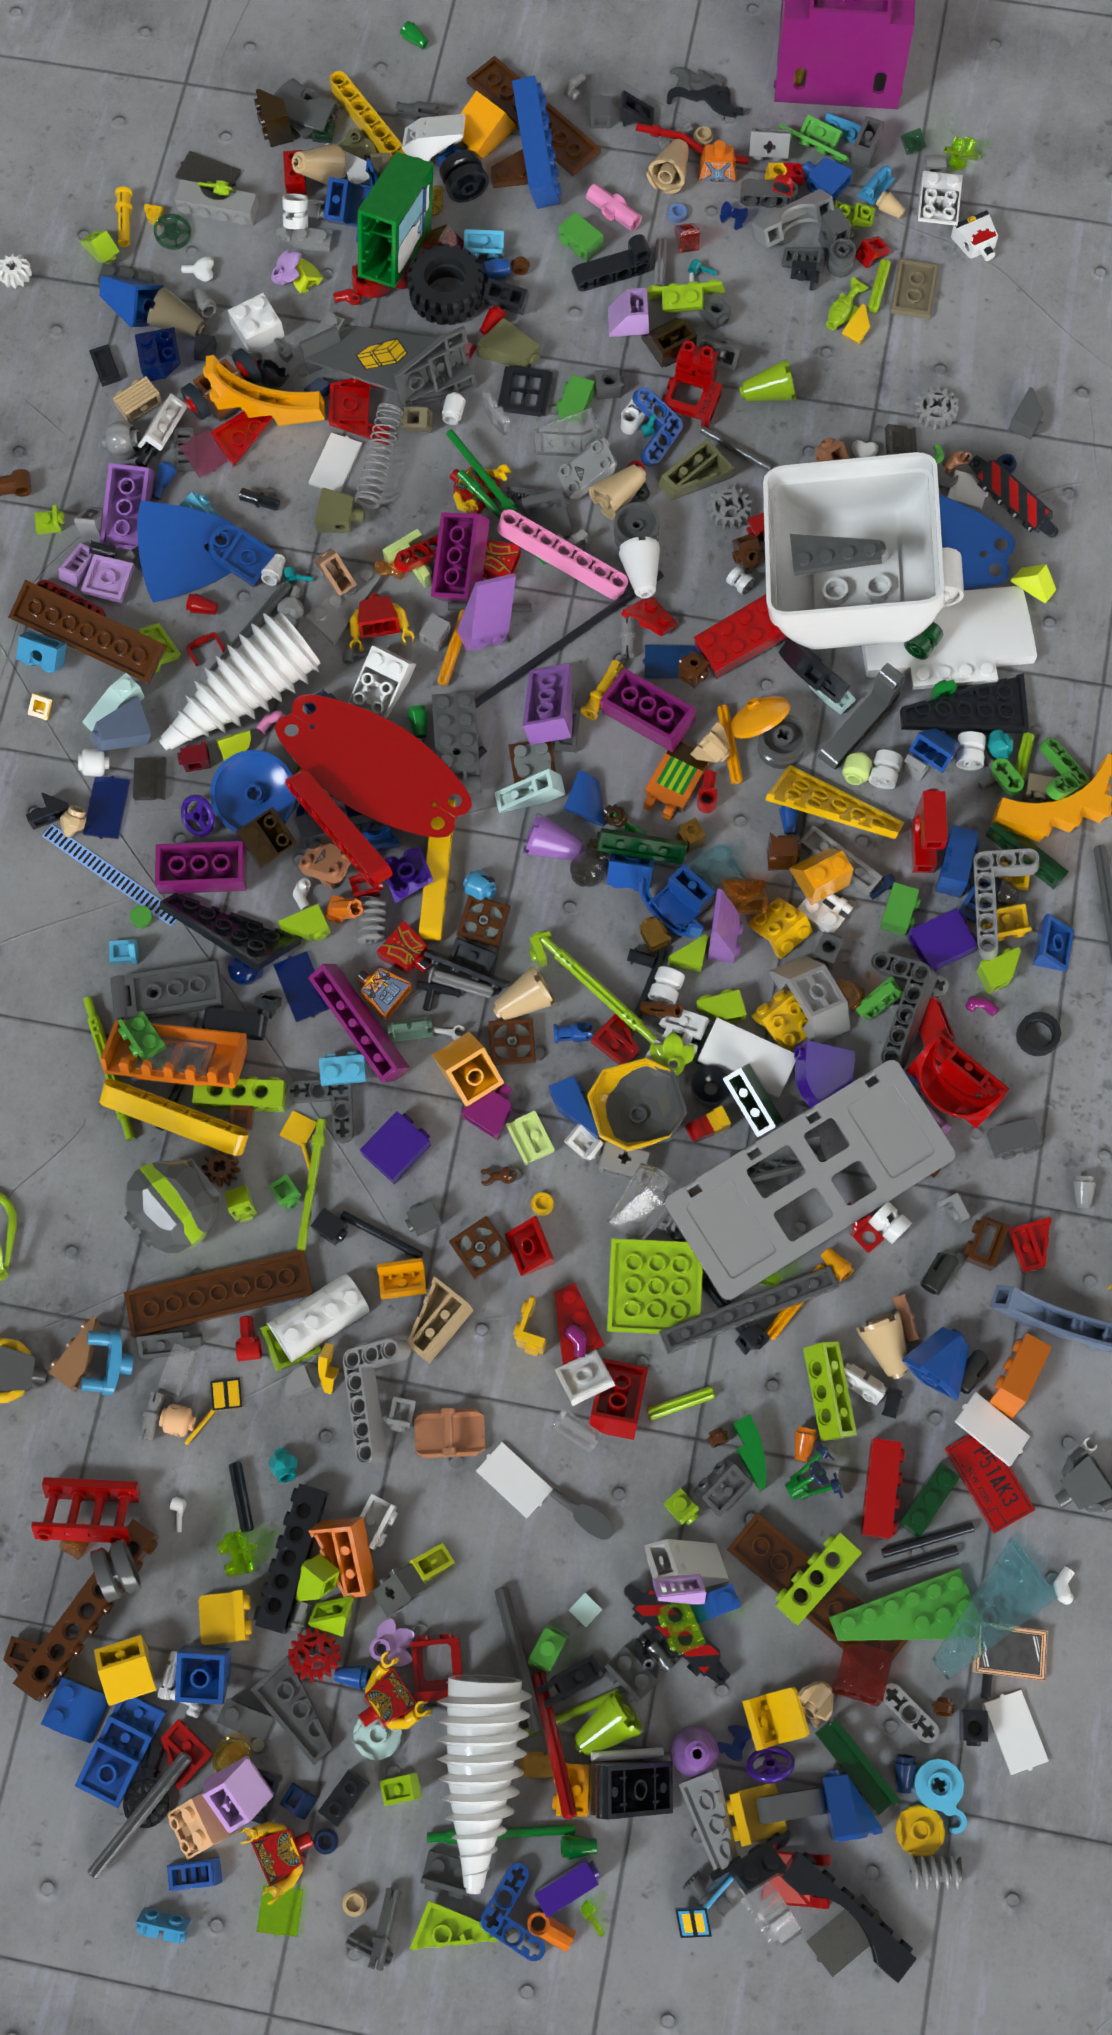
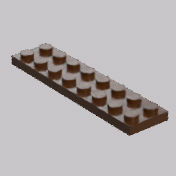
M493 56L466 78L467 84L502 109L520 130L512 81L521 78L496 56ZM547 102L546 111H548L550 118L549 129H551L553 136L551 143L556 154V159L554 160L569 174L574 176L601 154V148Z
M27 580L24 581L8 618L50 638L65 642L67 646L150 684L167 645Z
M299 1250L124 1292L131 1336L136 1338L139 1335L158 1333L308 1297L313 1294L305 1251Z
M758 1512L727 1549L728 1552L777 1594L783 1588L788 1590L794 1584L791 1579L800 1569L804 1572L810 1566L807 1563L810 1557ZM812 1571L810 1574V1580L813 1584L819 1585L822 1582V1575L818 1571ZM837 1581L805 1618L871 1675L879 1679L908 1640L838 1641L829 1617L864 1603ZM796 1589L794 1599L799 1603H803L807 1597L806 1592L802 1589Z

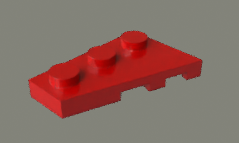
M245 411L210 431V434L234 467L271 423L273 416L248 418Z
M573 1283L554 1292L563 1365L579 1358L574 1356L575 1344L564 1334V1329L567 1325H577L586 1334V1354L604 1347L602 1338L576 1284Z

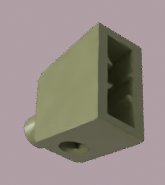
M322 488L315 518L316 530L318 533L350 532L353 521L364 522L365 510L355 509L354 497Z

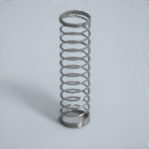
M390 403L378 405L377 418L374 420L375 426L372 427L374 433L370 435L369 448L366 450L368 455L365 456L364 470L361 471L360 485L357 486L359 492L355 494L354 498L357 504L366 508L375 509L380 506L379 500L382 497L377 493H382L384 490L378 485L386 484L381 478L387 477L384 471L389 470V466L384 463L391 462V459L387 457L393 455L390 449L394 448L395 445L391 441L397 440L393 434L399 432L396 427L401 425L396 419L402 418L403 410ZM380 407H390L396 409L397 411L391 409H380ZM384 411L395 412V413H397V414H399V415L389 414V413H386V412H384ZM380 412L384 416L378 417V413ZM380 418L391 419L398 422L399 424H389L387 422H384ZM379 419L384 424H376V420ZM377 426L382 431L375 432L374 428ZM379 426H388L394 428L397 432L386 431ZM377 433L388 434L395 439H387L379 436ZM375 434L381 439H373L372 436ZM376 440L388 442L393 447L381 445ZM373 441L375 444L379 446L371 447L370 443ZM373 448L385 449L391 452V454H384ZM372 449L376 453L369 454L368 451ZM371 455L382 456L387 458L389 461H381L372 457ZM370 456L376 461H367V457ZM370 463L382 464L386 466L387 469L375 467ZM365 464H368L373 468L366 469ZM368 470L379 471L386 476H378ZM366 471L373 476H363V472ZM364 478L370 483H361V479ZM367 478H375L381 480L384 483H375L368 480ZM364 485L375 486L380 488L382 491L372 490ZM363 486L369 491H360L359 487ZM365 492V493L375 494V495L379 496L380 498H375V497H373V496H371V495H367V494H363V493ZM358 498L373 500L377 505L366 504Z

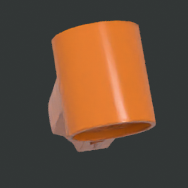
M332 895L324 917L332 922L342 923L343 919H353L361 916L364 909L362 908L361 901L356 898L345 899Z
M534 1909L527 1916V1926L530 1933L567 1952L576 1934L574 1929L551 1916L547 1918L542 1909ZM536 1916H541L545 1919V1924L540 1929H536L531 1925L532 1919Z

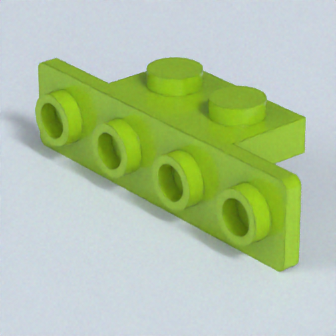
M709 280L705 283L692 281L683 285L671 283L668 286L661 287L659 285H651L647 288L648 300L662 298V310L664 313L703 310L704 295L713 294L714 292L717 294L725 293V287L723 282L719 280Z

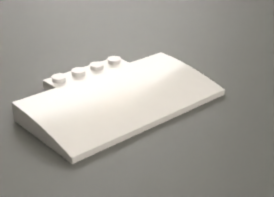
M1018 586L965 590L963 599L959 603L942 607L933 622L940 626L944 635L925 660H920L910 655L904 647L905 642L862 646L866 678L877 677L882 667L889 663L904 675L910 674L912 690L930 689L939 681L947 680L948 682L953 679L957 686L995 683L998 681L996 667L1033 664L1037 658L1024 590Z

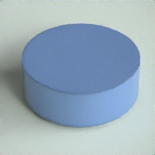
M673 203L668 208V219L674 223H681L687 218L688 210L681 203Z

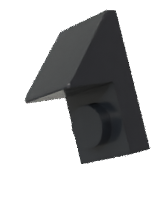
M625 90L622 91L620 111L623 126L625 127L632 120L652 126L655 108Z
M41 793L46 807L33 809L31 813L26 814L27 820L33 830L59 821L65 811H68L69 804L48 794Z

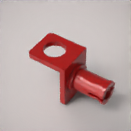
M871 1214L851 1224L853 1230L850 1235L867 1253H870L884 1240L880 1232L868 1223L872 1218ZM872 1232L875 1235L874 1243L866 1244L862 1240L863 1233Z

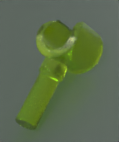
M586 1900L581 1906L580 1911L583 1917L592 1924L599 1937H602L605 1933L593 1917L597 1908L589 1900Z

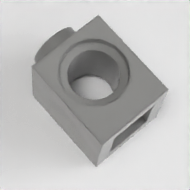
M431 614L419 633L420 642L439 652L451 634L450 622L443 616Z

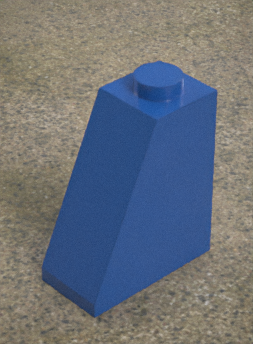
M732 1583L706 1593L705 1604L684 1603L693 1626L741 1607Z

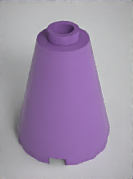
M537 813L526 840L528 844L527 846L524 845L523 853L532 856L576 861L577 857H582L585 846L582 845L583 840L543 814Z
M697 1726L686 1727L679 1731L672 1740L670 1748L671 1760L675 1768L683 1775L692 1778L712 1771L716 1766L719 1758L718 1743L708 1730ZM695 1749L701 1750V1756L698 1759L692 1755Z

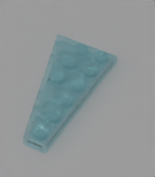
M1014 1536L1009 1539L990 1572L985 1576L967 1604L968 1606L959 1616L955 1626L932 1658L946 1680L953 1677L1058 1598Z

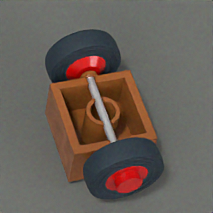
M242 348L232 354L236 369L226 358L220 361L231 373L241 379L244 378L250 383L256 384L262 379L256 361ZM204 373L193 380L194 385L188 383L181 388L186 406L200 420L207 418L212 411L222 421L241 408L218 410L215 403L210 399L209 391L212 387L209 379L205 378Z

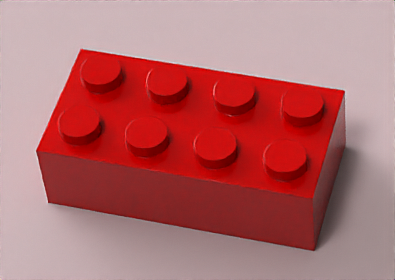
M765 594L694 637V644L699 653L707 659L709 669L714 677L718 679L787 638V636L780 631L778 626L771 622Z

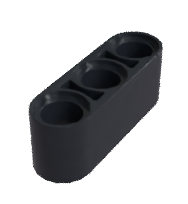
M205 1008L201 1029L246 1033V1038L249 1040L263 1041L268 1017L256 1013Z

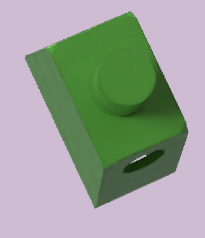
M548 1622L527 1664L549 1676L570 1634Z

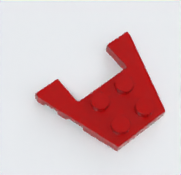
M355 378L331 383L329 425L371 440L370 435L374 433L372 427L375 424H369L370 388L380 387ZM377 426L374 428L375 432L382 431ZM379 426L386 431H390L388 426ZM377 433L379 436L390 439L388 434ZM375 434L372 436L373 439H381ZM376 440V442L389 445L388 442Z

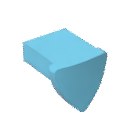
M136 938L109 941V962L111 965L124 963L138 964L139 946Z

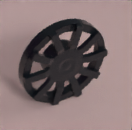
M144 1779L128 1788L123 1800V1810L127 1819L148 1794L145 1792L144 1784H152L150 1792L158 1781ZM140 1785L142 1795L135 1792L134 1788ZM168 1792L164 1795L165 1803H158L156 1807L164 1808L162 1814L160 1815L155 1810L156 1807L152 1811V1814L158 1819L151 1823L149 1814L146 1818L147 1824L142 1823L139 1828L156 1826L166 1817L170 1805ZM130 1794L137 1798V1801H129ZM128 1805H136V1808L129 1812Z

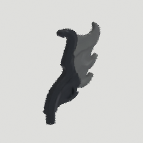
M675 67L670 71V74H676L679 79L676 86L668 91V105L672 103V98L678 96L695 102L704 100L713 111L723 116H743V107L731 105L730 90L727 86L722 88L723 79L719 74L714 73L715 79H712L702 69H698L699 75L692 74L684 67Z

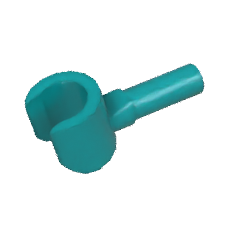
M694 259L688 268V272H693L694 275L699 270L715 276L717 273L716 270L703 266L699 259Z
M654 414L651 415L647 424L640 426L644 438L655 433L653 423L656 416Z
M294 567L284 568V578L288 583H293L296 580L313 582V576L295 574Z

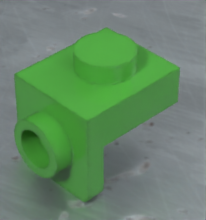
M287 1174L268 1186L283 1210L286 1208L291 1209L300 1203L302 1195Z

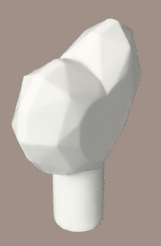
M205 256L197 260L194 265H182L181 271L182 273H194L196 278L203 282L210 281L213 278L211 269L214 266V260L211 257Z
M856 440L852 444V451L856 458L876 456L878 445L875 442L865 443L862 440Z

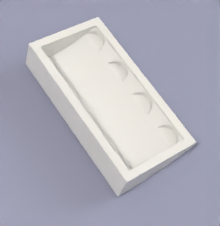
M716 1018L697 1061L706 1066H719L729 1075L741 1067L750 1064L767 1094L779 1098L796 1059L793 1052Z

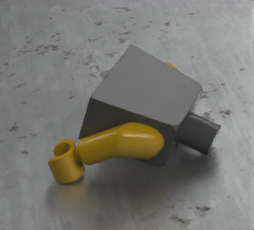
M0 1337V1404L9 1403L21 1398L26 1391L30 1390L31 1382L45 1383L47 1370L34 1368L36 1357L31 1356V1351L18 1340Z

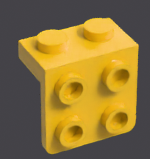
M776 898L748 922L752 930L770 942L775 955L780 959L785 957L813 933L806 914L782 898Z
M784 989L776 992L772 1000L760 1005L751 1016L755 1023L766 1027L778 1046L789 1051L807 1037L803 1027L809 1020L789 990Z
M530 1295L529 1301L524 1300L521 1308V1317L523 1318L521 1322L517 1321L513 1335L518 1347L524 1348V1352L529 1355L537 1356L538 1353L544 1354L546 1339L527 1333L536 1305L535 1296Z
M236 1590L229 1593L202 1595L199 1597L200 1637L203 1645L250 1640L249 1635L252 1634L251 1619L248 1620V1610L251 1609V1601L247 1591Z
M795 1687L742 1701L756 1751L809 1736L810 1731L800 1698L797 1696L798 1691Z
M768 1783L728 1793L729 1800L725 1801L729 1816L733 1815L735 1825L731 1826L735 1842L739 1841L742 1847L751 1845V1842L770 1838L775 1833L779 1832L781 1835L787 1831L785 1821L760 1824L756 1798L778 1794L775 1784Z

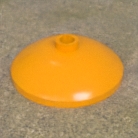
M781 696L752 698L734 716L730 724V731L736 738H750L760 735L775 727L787 716L790 711V704L786 698Z

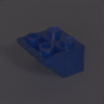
M174 327L135 334L143 378L147 376L150 382L165 379L181 364Z

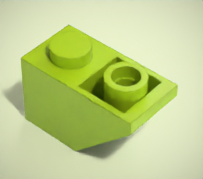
M1011 947L999 953L1000 956L992 960L983 959L980 961L976 973L988 994L1008 986L1021 952L1019 947L1013 950Z
M726 989L719 995L712 996L707 994L696 1000V1011L714 1021L716 1018L733 1024L745 1021L747 1013L740 990Z
M246 1184L224 1192L228 1211L236 1222H247L253 1219V1215L258 1214L250 1189Z
M321 1554L306 1560L301 1566V1575L295 1599L297 1601H308L322 1598L336 1588L340 1570Z

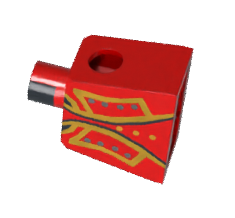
M488 540L483 577L492 579L513 574L521 557V547L512 543Z
M404 920L377 950L380 960L406 974H410L415 967L421 972L426 973L432 965L424 956L425 951H428L427 945Z

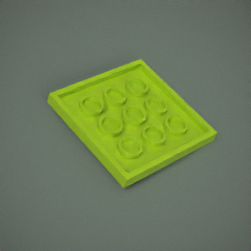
M611 1238L608 1332L659 1334L661 1330L701 1315L703 1267L687 1242Z

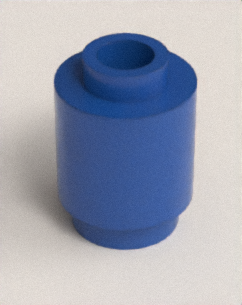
M497 258L483 261V276L487 282L489 278L499 280L510 275L508 259Z

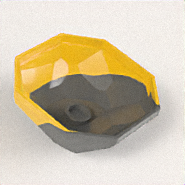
M648 1058L603 1069L587 1094L599 1137L628 1152L670 1141L687 1114V1108L675 1072Z

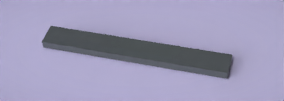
M827 1266L661 1330L659 1334L667 1354H671L839 1288V1284L831 1267Z

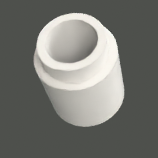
M453 392L446 396L442 410V420L449 425H457L458 421L462 418L466 400L461 394Z

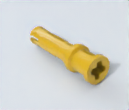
M125 186L115 189V196L117 197L115 210L118 213L117 243L121 247L130 245V213L133 210L131 204L133 192Z
M612 660L595 691L589 693L587 703L580 708L581 714L590 720L597 719V713L601 708L600 699L624 668L623 664L619 666L621 662Z

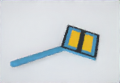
M732 1875L704 1907L675 1909L681 1938L712 1937L708 1909L734 1880Z

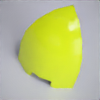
M300 258L295 268L300 275L293 280V283L299 293H306L309 291L308 288L315 283L319 285L323 277L312 263Z
M250 730L236 732L215 740L224 761L232 755L246 751L249 748L251 741Z

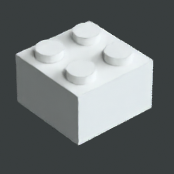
M264 293L228 310L231 325L249 352H255L273 343L275 338L281 339L285 337L282 322Z

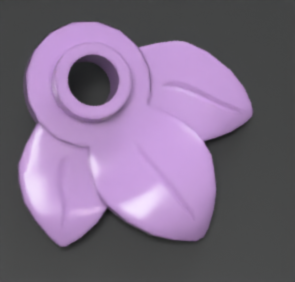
M289 250L284 251L278 258L276 267L272 271L271 280L279 285L295 280L300 275L295 268L302 254L299 252L290 253Z
M393 1618L385 1620L379 1625L377 1637L370 1644L369 1651L371 1656L375 1660L381 1661L382 1654L378 1652L377 1648L380 1644H384L386 1646L385 1652L391 1651L388 1655L390 1662L398 1657V1663L393 1666L408 1665L412 1662V1657L406 1649L409 1648L410 1642H413L415 1632L406 1628L396 1629Z

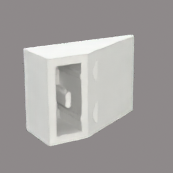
M466 115L424 117L416 120L405 128L402 144L403 151L406 155L430 161L435 154L443 153L449 145L457 144L462 140Z
M923 171L918 198V221L958 225L963 175Z
M372 645L348 703L387 719L408 685L416 664L381 646Z
M665 1539L644 1545L653 1579L700 1574L704 1587L729 1581L716 1543ZM661 1587L662 1592H667L666 1588Z

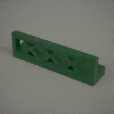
M995 822L990 826L986 837L1003 850L1029 848L1037 851L1039 855V869L1034 875L1053 890L1069 873L1067 869L1026 837L1004 830ZM1027 859L1024 861V863L1030 865L1034 863V861L1031 859Z
M601 828V831H597L596 835L597 851L683 864L687 849L686 841Z
M833 1717L815 1732V1735L843 1771L848 1774L853 1784L877 1815H880L890 1805H896L900 1801L837 1718Z

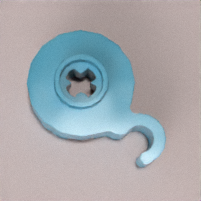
M938 1758L925 1760L918 1765L912 1786L915 1796L920 1803L930 1809L941 1811L947 1816L956 1815L958 1817V1824L950 1827L949 1831L954 1834L963 1832L967 1826V1818L962 1811L956 1808L964 1791L962 1774L955 1765L947 1760ZM935 1778L944 1782L941 1791L932 1787V1784L935 1783Z

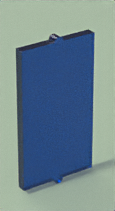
M645 645V659H643V664H645L644 678L680 679L678 677V663L684 655L688 656L691 651L698 654V649L696 646Z
M114 776L94 778L83 835L99 837V839H119L130 780L115 778Z
M307 951L293 957L288 956V959L273 964L296 1023L309 1017L315 1018V1015L330 1009L308 979L315 970Z

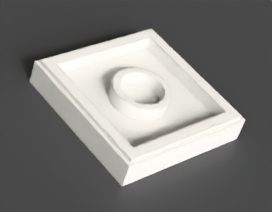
M597 1350L555 1369L572 1406L615 1386Z

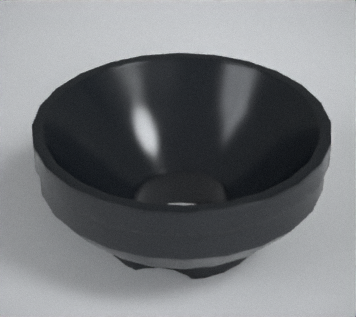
M707 1065L701 1067L694 1073L691 1080L693 1096L697 1101L707 1106H716L723 1103L731 1093L723 1080L729 1074L719 1066ZM707 1083H713L717 1086V1092L712 1095L707 1094L704 1091V1086Z

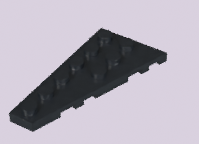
M1024 673L1010 679H1000L992 684L985 683L960 690L952 695L938 696L934 700H924L902 706L900 709L901 730L927 731L936 728L940 731L952 732L973 731L991 733L995 730H1003L1004 733H1027L1029 731Z
M174 893L160 901L161 910L256 971L261 970L294 949L302 941L301 936L294 935L291 937L283 934L284 930L278 928L273 931L263 927L261 922L232 912L230 915L222 913L218 907L212 906L208 908L202 906L198 900L178 893Z

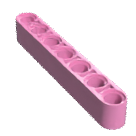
M507 509L502 512L497 526V531L501 536L610 599L617 600L623 596L628 585L626 575L516 511Z

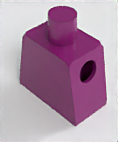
M502 1084L495 1092L491 1091L465 1107L461 1112L462 1118L498 1141L513 1109L512 1103L506 1100L512 1089L506 1084Z

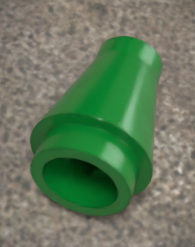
M407 21L402 26L400 34L404 40L418 46L422 50L428 45L429 40L414 22Z
M417 705L408 708L409 713H407L414 736L416 738L427 737L428 711L425 709V706Z
M572 1834L562 1836L560 1843L561 1857L571 1860L597 1854V1839Z

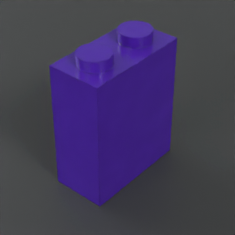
M957 908L910 929L907 935L920 962L927 964L934 971L974 953L978 946L976 935L973 932L970 933L964 914H960Z
M398 1111L360 1149L361 1155L393 1184L431 1146L430 1135L422 1128L419 1130L412 1125L414 1121L407 1114L401 1115Z
M584 1858L536 1889L534 1896L547 1918L598 1886L600 1872L593 1860L588 1862L587 1858Z

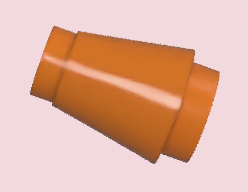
M798 1426L797 1431H795L794 1459L808 1462L818 1437L816 1429Z

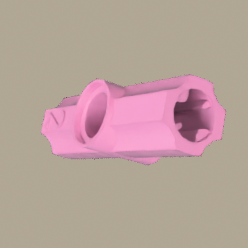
M598 184L590 186L586 199L600 208L606 219L609 221L615 219L630 231L638 228L642 216L627 206L626 201L621 195L616 193L612 195Z

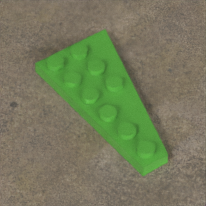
M960 1568L829 1617L838 1641L974 1639L975 1622H981Z

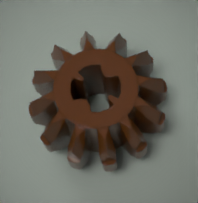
M212 1151V1158L207 1156L204 1158L208 1163L201 1167L206 1171L204 1175L213 1185L216 1183L218 1188H222L223 1182L230 1186L229 1180L231 1178L235 1181L238 1179L234 1173L241 1172L240 1167L236 1166L240 1161L238 1158H233L234 1155L226 1154L222 1151L218 1155L215 1151ZM218 1166H220V1167H223V1166H224V1167H225V1170H224V1171H222V1170H219V1171H218L217 1168H218Z

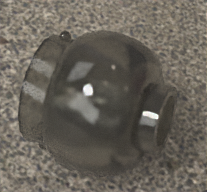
M586 848L585 851L577 854L571 861L570 872L572 879L579 886L594 887L603 881L609 862L601 851H597L595 848Z

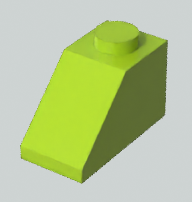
M95 230L80 241L84 248L99 263L106 262L109 264L117 258L116 254L120 252L106 230Z
M319 904L278 921L284 933L301 936L302 939L310 942L323 940L331 933Z

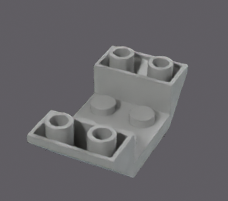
M803 956L770 970L769 974L778 989L781 991L789 987L809 1020L803 1027V1030L810 1041L822 1044L851 1030L848 1002L825 964Z

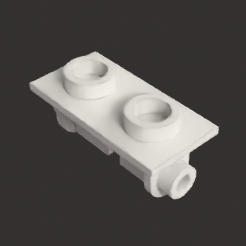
M847 1362L844 1371L848 1389L853 1390L866 1401L872 1402L877 1406L887 1390V1387L884 1386L885 1383L872 1375L866 1381L863 1379L866 1372L854 1363L851 1365Z

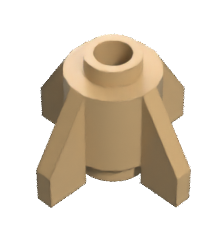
M716 722L710 731L697 743L691 755L696 760L717 763L720 760L723 762L730 754L728 751L730 744L724 727Z
M814 1681L800 1690L797 1696L800 1698L804 1714L810 1718L813 1727L818 1729L823 1720L827 1721L832 1715L834 1698L832 1688L824 1681Z

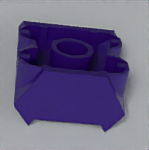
M420 846L407 849L399 859L396 856L385 858L393 873L386 881L395 903L434 881Z

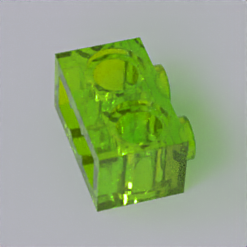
M672 1602L659 1608L660 1614L657 1615L662 1629L667 1627L670 1637L666 1639L672 1652L677 1651L678 1655L706 1643L690 1604ZM677 1608L681 1611L682 1618L679 1622L670 1621L668 1617L670 1609ZM682 1631H687L692 1636V1641L688 1646H683L678 1641V1635Z

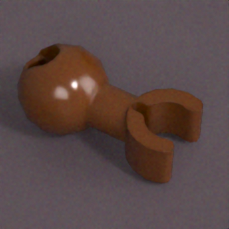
M510 1166L503 1167L499 1172H491L488 1169L481 1170L483 1175L488 1174L491 1176L487 1181L481 1182L483 1186H489L493 1181L499 1180L505 1184H510L517 1177L516 1170Z

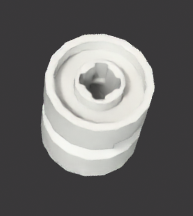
M303 194L283 195L282 206L283 210L286 211L283 213V226L288 229L307 228L308 214L305 211L308 210V197Z
M973 731L960 733L957 738L960 747L956 755V766L970 771L983 768L985 735Z
M883 749L877 751L873 763L874 767L871 769L868 781L873 786L881 789L895 788L903 757L891 750Z
M660 966L654 978L656 983L652 984L648 997L654 1002L663 1000L670 1004H676L679 995L677 990L681 989L685 976L673 968Z
M888 1201L868 1223L877 1231L882 1230L883 1237L893 1244L911 1226L912 1222L903 1214L898 1215V1209Z

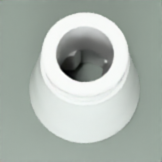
M275 554L261 571V579L264 583L275 586L280 582L286 562L285 557Z

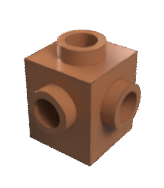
M826 438L820 442V445L814 448L817 454V462L849 459L843 441Z

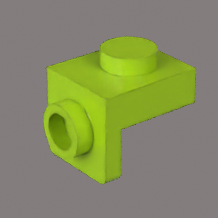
M538 931L529 938L531 947L528 950L532 962H537L539 968L547 965V957L540 940L543 936H547L552 941L550 931Z

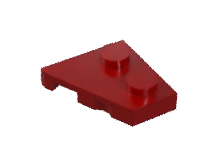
M652 596L624 608L621 613L624 618H627L629 615L639 620L638 625L650 629L661 637L675 630L678 626L676 620Z
M614 1014L590 1042L618 1065L632 1062L640 1052L636 1042L632 1040L629 1028L625 1026L623 1020L617 1014Z
M1050 1217L1009 1228L1008 1236L1022 1274L1042 1269L1046 1266V1251L1049 1243V1227L1051 1225Z
M178 1719L161 1737L164 1749L168 1754L169 1765L183 1751L192 1758L190 1764L176 1780V1787L178 1790H181L214 1752L181 1719Z

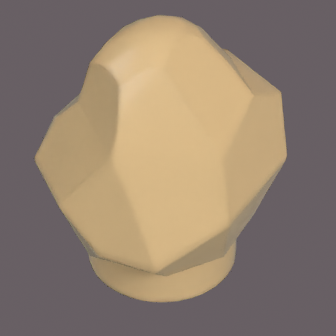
M70 805L68 811H65L60 817L64 836L68 838L73 837L76 832L84 829L86 811L83 808Z

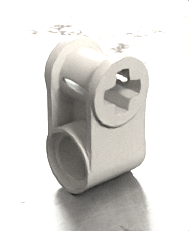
M632 399L621 413L620 428L627 435L636 433L644 421L648 419L636 407Z

